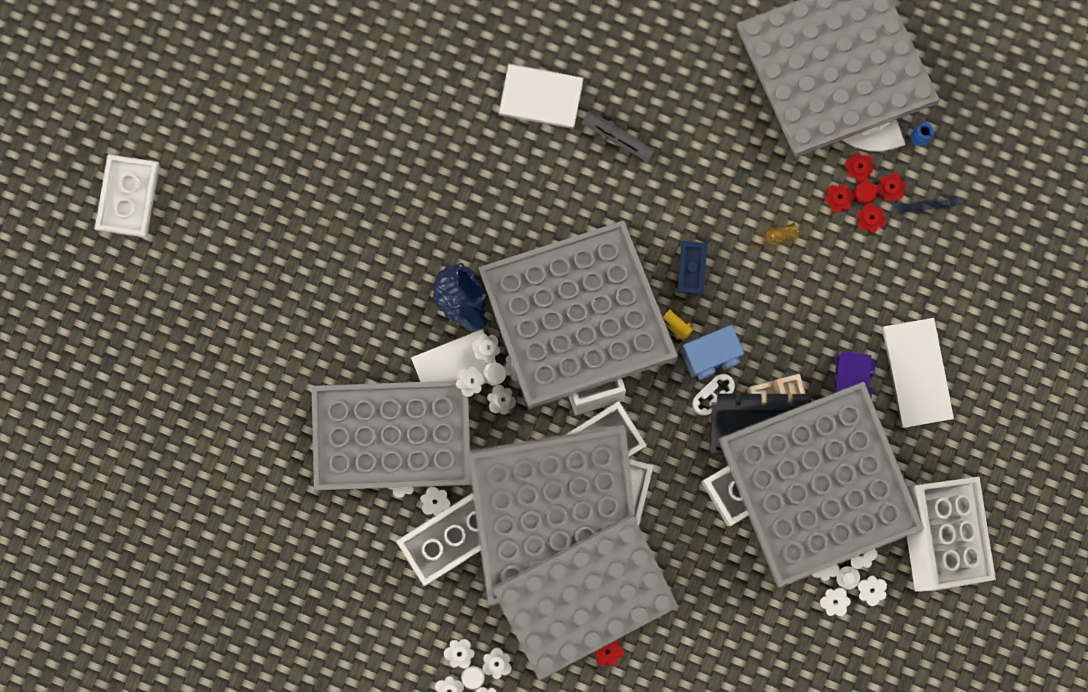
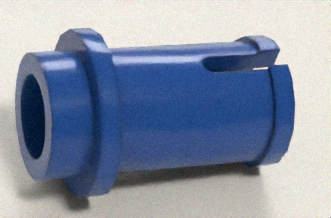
M922 123L920 126L915 127L910 135L911 141L917 146L926 145L934 133L932 125Z

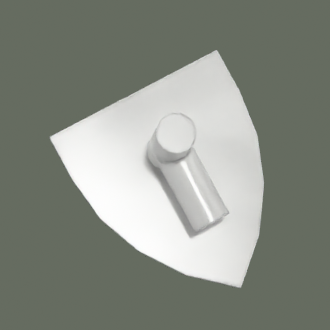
M897 119L843 139L844 142L853 147L866 151L881 152L905 145Z

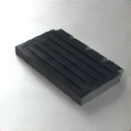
M717 393V402H711V455H724L718 439L811 403V394H792V403H788V394H766V402H762V394H740V402H736L735 393Z

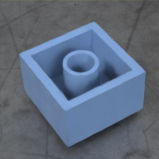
M732 325L684 344L680 349L691 378L698 376L699 380L713 375L716 372L715 368L722 366L723 370L737 365L740 362L739 358L744 355Z

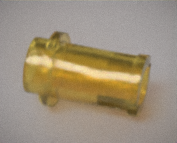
M794 222L777 228L770 226L768 230L764 231L767 245L777 246L779 242L799 237L798 229Z

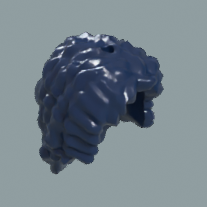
M463 263L451 267L447 266L444 270H441L433 284V299L438 309L444 312L446 317H450L452 321H457L468 331H479V329L485 327L486 317L484 314L486 311L482 308V305L485 303L487 293L485 292L484 285L477 282L476 278H474L473 270L464 266Z

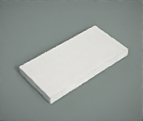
M934 318L882 327L901 428L954 419Z

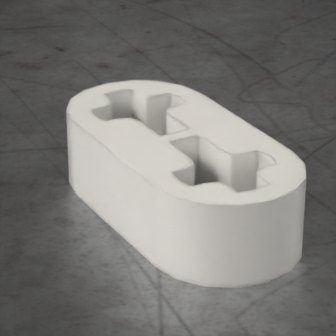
M720 374L707 384L693 399L692 406L694 411L702 416L709 415L711 413V402H717V395L713 392L719 386L717 381H728L727 389L729 391L727 393H732L735 388L732 377ZM711 395L713 399L708 404L710 409L703 408L700 410L698 408L700 404L698 399L701 397L704 400Z

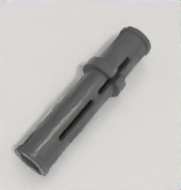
M591 110L588 111L581 123L582 125L600 134V138L603 140L607 138L641 158L646 163L648 162L655 150L654 147L652 148L618 128L612 120L608 122Z

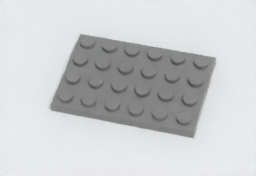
M456 381L312 386L315 491L471 485L467 453L470 451L469 398L464 396L461 389L456 387Z
M632 514L491 587L539 680L678 607Z

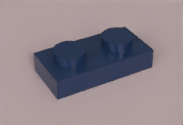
M681 242L677 293L703 295L707 243Z

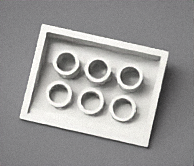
M980 477L907 486L924 528L907 535L915 591L939 590L996 580Z

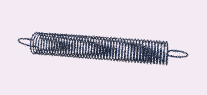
M958 196L951 197L950 201L946 197L943 206L945 198L937 199L934 207L932 206L935 200L932 199L929 208L928 205L931 200L923 201L920 209L918 207L921 202L918 201L915 210L914 207L917 202L904 204L901 212L905 213L907 211V213H911L910 211L917 212L919 210L925 211L924 209L931 210L934 208L939 209L938 207L958 206L956 204ZM898 204V205H899V209H898L899 212H900L901 206H902L903 204Z

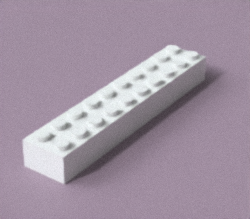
M619 401L567 433L572 434L623 425L626 430L629 457L647 446ZM473 493L396 541L423 586H426L481 551Z

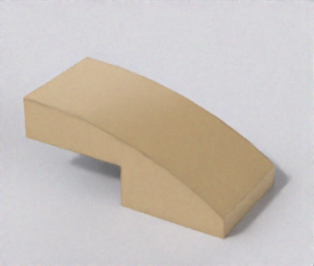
M800 374L746 388L747 394H762V402H766V394H788V403H792V394H805Z

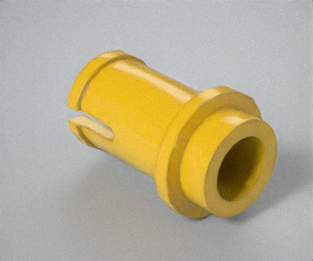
M671 309L662 317L666 327L677 335V340L681 339L684 341L693 331L690 327L691 324H686Z

